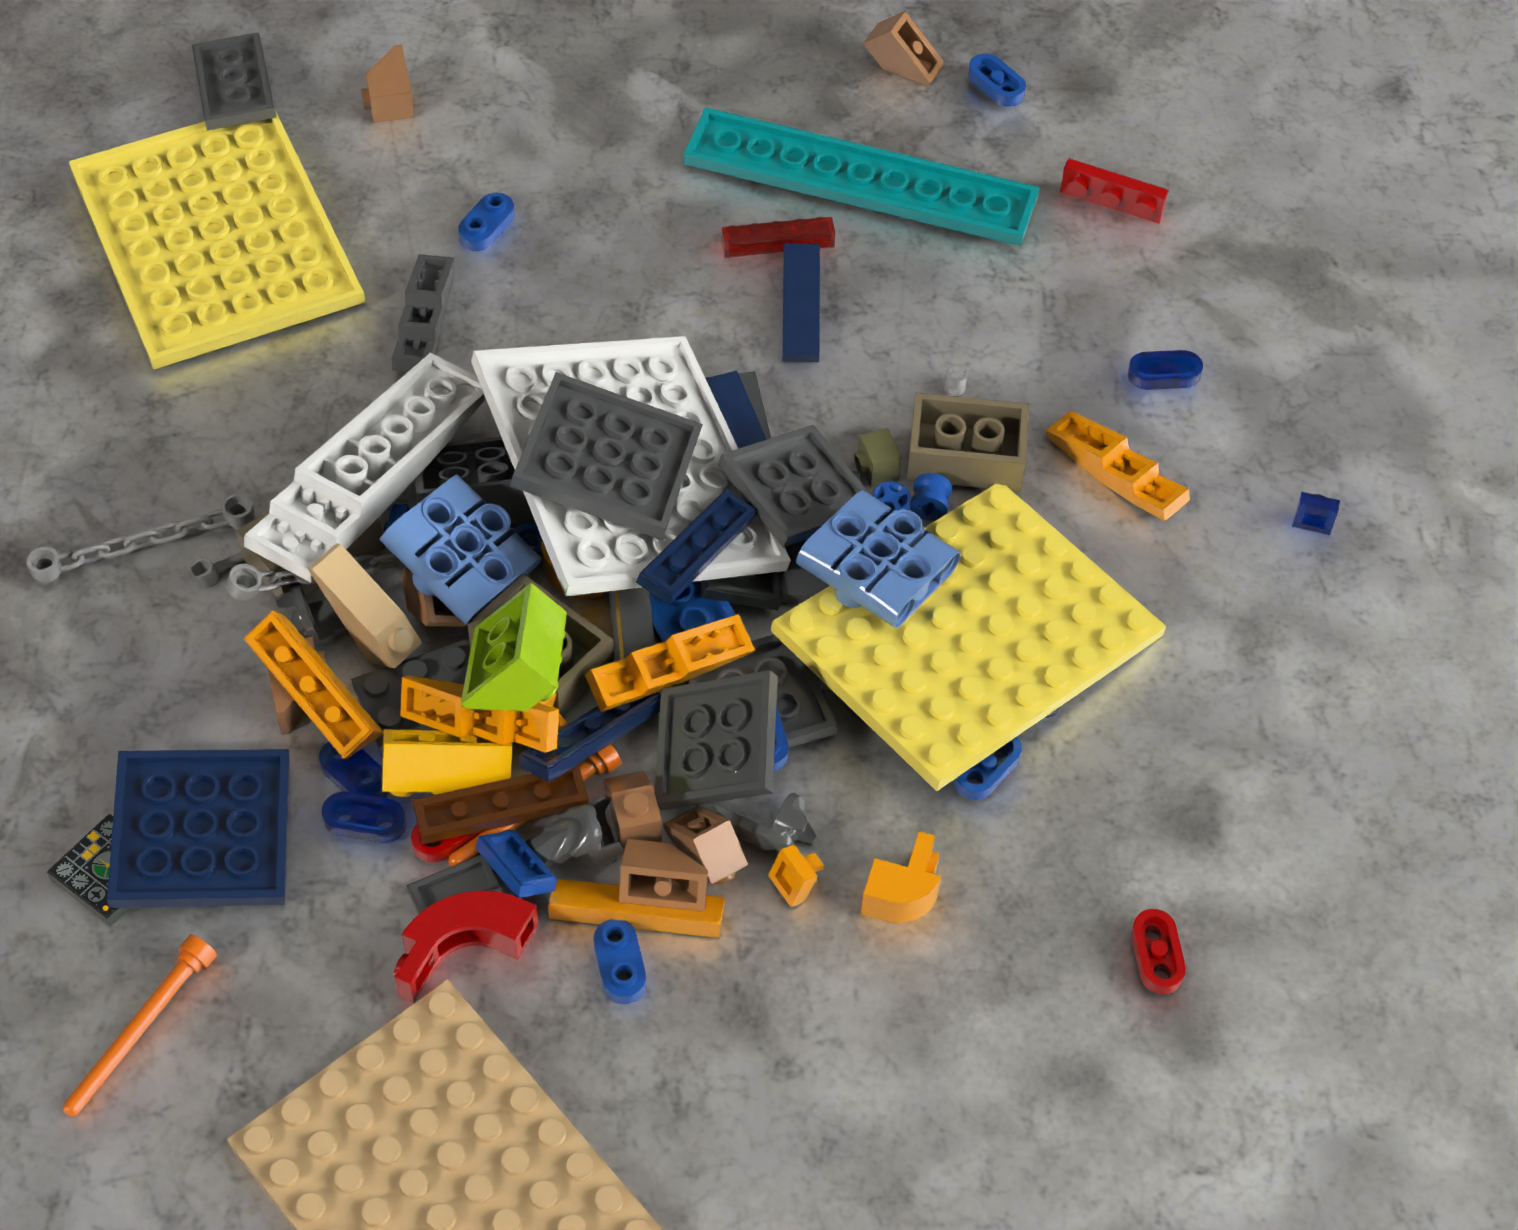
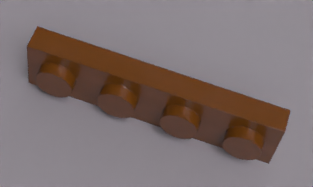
M578 764L550 783L534 774H527L414 799L412 802L423 845L560 814L569 807L589 804V798Z

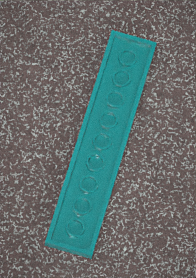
M708 107L704 108L683 154V164L1018 246L1022 245L1040 189L1038 186Z

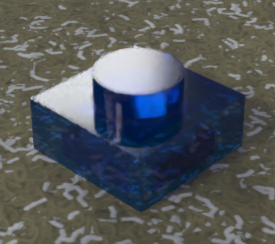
M1301 492L1294 513L1292 527L1330 535L1338 514L1340 500L1328 498L1320 494Z

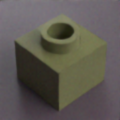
M884 428L859 435L858 452L854 453V461L860 474H865L870 486L874 487L883 482L899 480L902 455L889 429Z

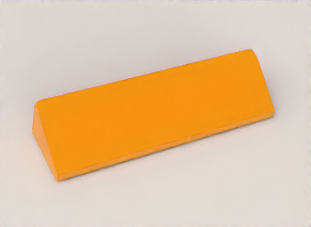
M272 610L243 638L343 759H348L383 734L381 728L284 614Z
M558 878L555 891L551 892L549 898V919L598 925L610 919L623 920L630 923L634 929L720 938L725 897L706 895L705 911L619 902L620 885Z

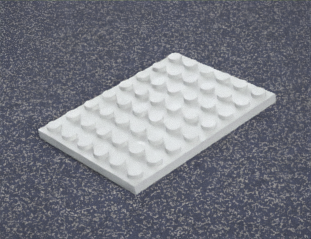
M686 336L477 350L473 352L471 363L514 470L519 462L555 372L703 424L663 540L523 491L565 596L642 588L636 583L639 573L725 489L746 502L718 466L722 454L736 450L738 447ZM756 514L754 520L694 581L787 571L791 560L785 547L783 548Z

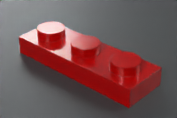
M1068 158L1064 166L1060 188L1061 193L1158 224L1164 215L1169 192L1168 189Z

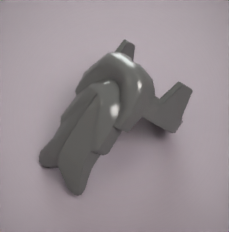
M300 583L292 585L289 590L275 598L278 608L295 607L291 623L304 638L313 636L315 646L325 645L335 640V636L348 632L329 601L323 603L321 600L309 603Z
M790 793L786 797L775 818L772 829L744 816H740L717 803L713 806L717 814L730 820L737 837L759 847L762 851L773 850L779 854L781 849L794 845L795 841L813 845L817 838L807 820L805 799L796 793Z
M606 795L589 804L569 807L559 816V820L546 826L538 836L525 841L547 868L554 863L561 864L572 856L577 858L587 853L600 864L610 866L616 862L617 857L625 850L622 844L615 842L611 828L606 820L605 811L611 801L610 796Z

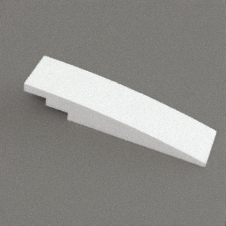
M429 353L295 468L294 481L270 501L269 514L245 534L244 547L311 583L314 578L307 568L336 543L341 544L347 549L417 478L486 400L477 376Z

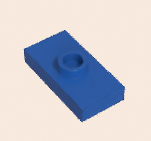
M515 830L478 836L477 851L516 897L522 898L555 891L557 878Z

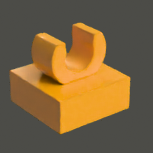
M794 844L780 850L768 876L789 906L793 907L805 902L811 888L818 880L815 872L822 870L825 866L816 853H810L803 857Z

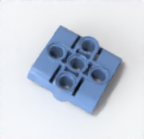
M458 474L451 477L398 518L380 538V541L413 573L412 580L417 590L425 595L437 596L466 626L522 574L528 576L542 560L510 527L511 520L507 511L499 505L487 504Z
M860 490L804 543L797 556L796 563L833 587L837 600L843 605L852 608L863 607L896 629L952 574L960 560L961 552L922 528L923 522L915 512L905 509L894 510L864 490Z

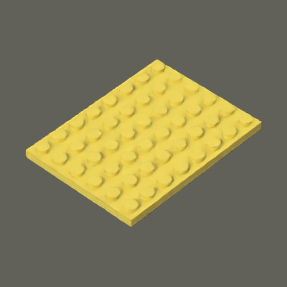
M277 113L276 118L208 131L205 121L68 161L74 180L153 370L365 303V296L360 283Z
M994 484L924 527L925 530L960 551L961 557L952 574L900 627L895 629L863 607L852 608L843 605L837 600L835 589L831 586H828L772 621L771 632L936 791L1161 638L1166 629L1165 624L1006 485Z

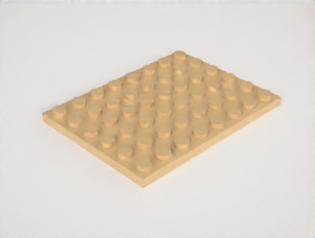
M448 979L227 1138L229 1147L294 1230H663Z

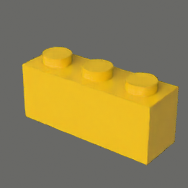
M384 729L382 792H390L392 795L399 797L412 796L416 792H433L434 795L509 779L511 778L512 742L501 745L473 734L459 738L437 730Z

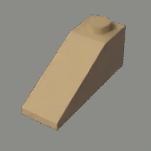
M336 543L307 568L367 662L395 669L422 644L421 639L404 612L341 544Z

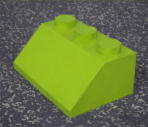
M530 583L475 627L461 705L466 709L528 711L538 702L549 700L556 692L559 685L558 674L562 661L563 639L566 634L564 630L567 612L534 584Z

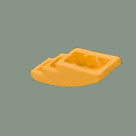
M1071 410L1045 430L1047 438L1102 484L1132 504L1163 521H1166L1190 501L1189 489L1159 475L1158 463L1130 450L1126 436Z
M739 614L674 634L665 642L631 652L625 659L591 669L585 674V678L600 711L604 712L710 672L753 653L755 648Z
M415 676L402 677L401 717L459 738L473 734L501 745L517 742L545 753L557 749L558 708L537 703L528 711L466 709L461 705L464 684Z

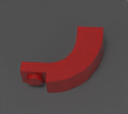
M470 891L449 896L424 909L408 924L401 934L405 953L399 958L393 972L399 997L415 1003L437 965L447 955L464 947L484 946L518 960L539 925L536 905L502 892Z

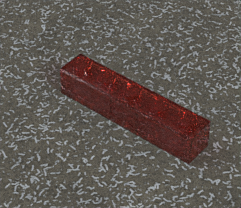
M817 217L722 227L721 242L724 258L784 252V243L820 244V248H834L835 228L832 217Z

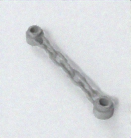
M234 493L223 500L221 509L187 520L160 525L152 530L113 538L101 544L59 554L53 548L39 547L28 555L27 566L35 580L49 583L56 580L61 572L77 568L82 564L104 558H114L155 544L175 541L184 536L207 529L214 530L228 525L239 529L254 519L253 503L246 494ZM223 514L224 521L213 524L212 517ZM201 522V526L190 529L187 527V525ZM175 528L177 534L162 538L161 531ZM148 536L150 538V540L144 542H136L137 539H141ZM124 542V549L111 552L110 545ZM98 551L97 555L86 558L84 554ZM72 556L74 563L62 566L60 559Z
M393 553L377 557L374 555L353 557L357 562L370 560L369 568L364 569L368 574H374L381 569L397 566L406 568ZM393 560V562L381 563V561ZM239 564L231 569L226 581V588L235 600L247 601L254 598L259 592L276 590L283 585L295 583L314 584L316 581L313 580L310 583L288 570L281 572H259L251 565ZM294 576V578L282 579V577ZM270 577L268 581L270 585L261 586L262 578ZM238 584L245 585L247 588L241 587Z

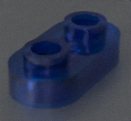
M1187 350L1141 352L1131 358L1127 376L1135 387L1143 390L1190 388L1200 381L1203 362L1197 354Z
M329 741L321 748L319 761L323 774L355 804L362 807H373L379 805L387 798L389 792H382V766L363 749L348 759L334 757L339 753ZM365 778L374 779L372 782L367 784L361 783V781Z
M342 791L329 796L322 806L324 825L330 833L336 836L386 844L399 839L406 830L405 811L400 803L392 799ZM343 815L351 816L347 821L338 820ZM384 822L392 823L391 826L386 828L379 827Z

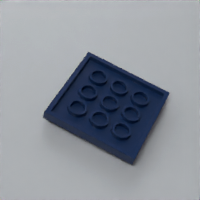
M289 749L118 751L107 892L108 907L285 905Z

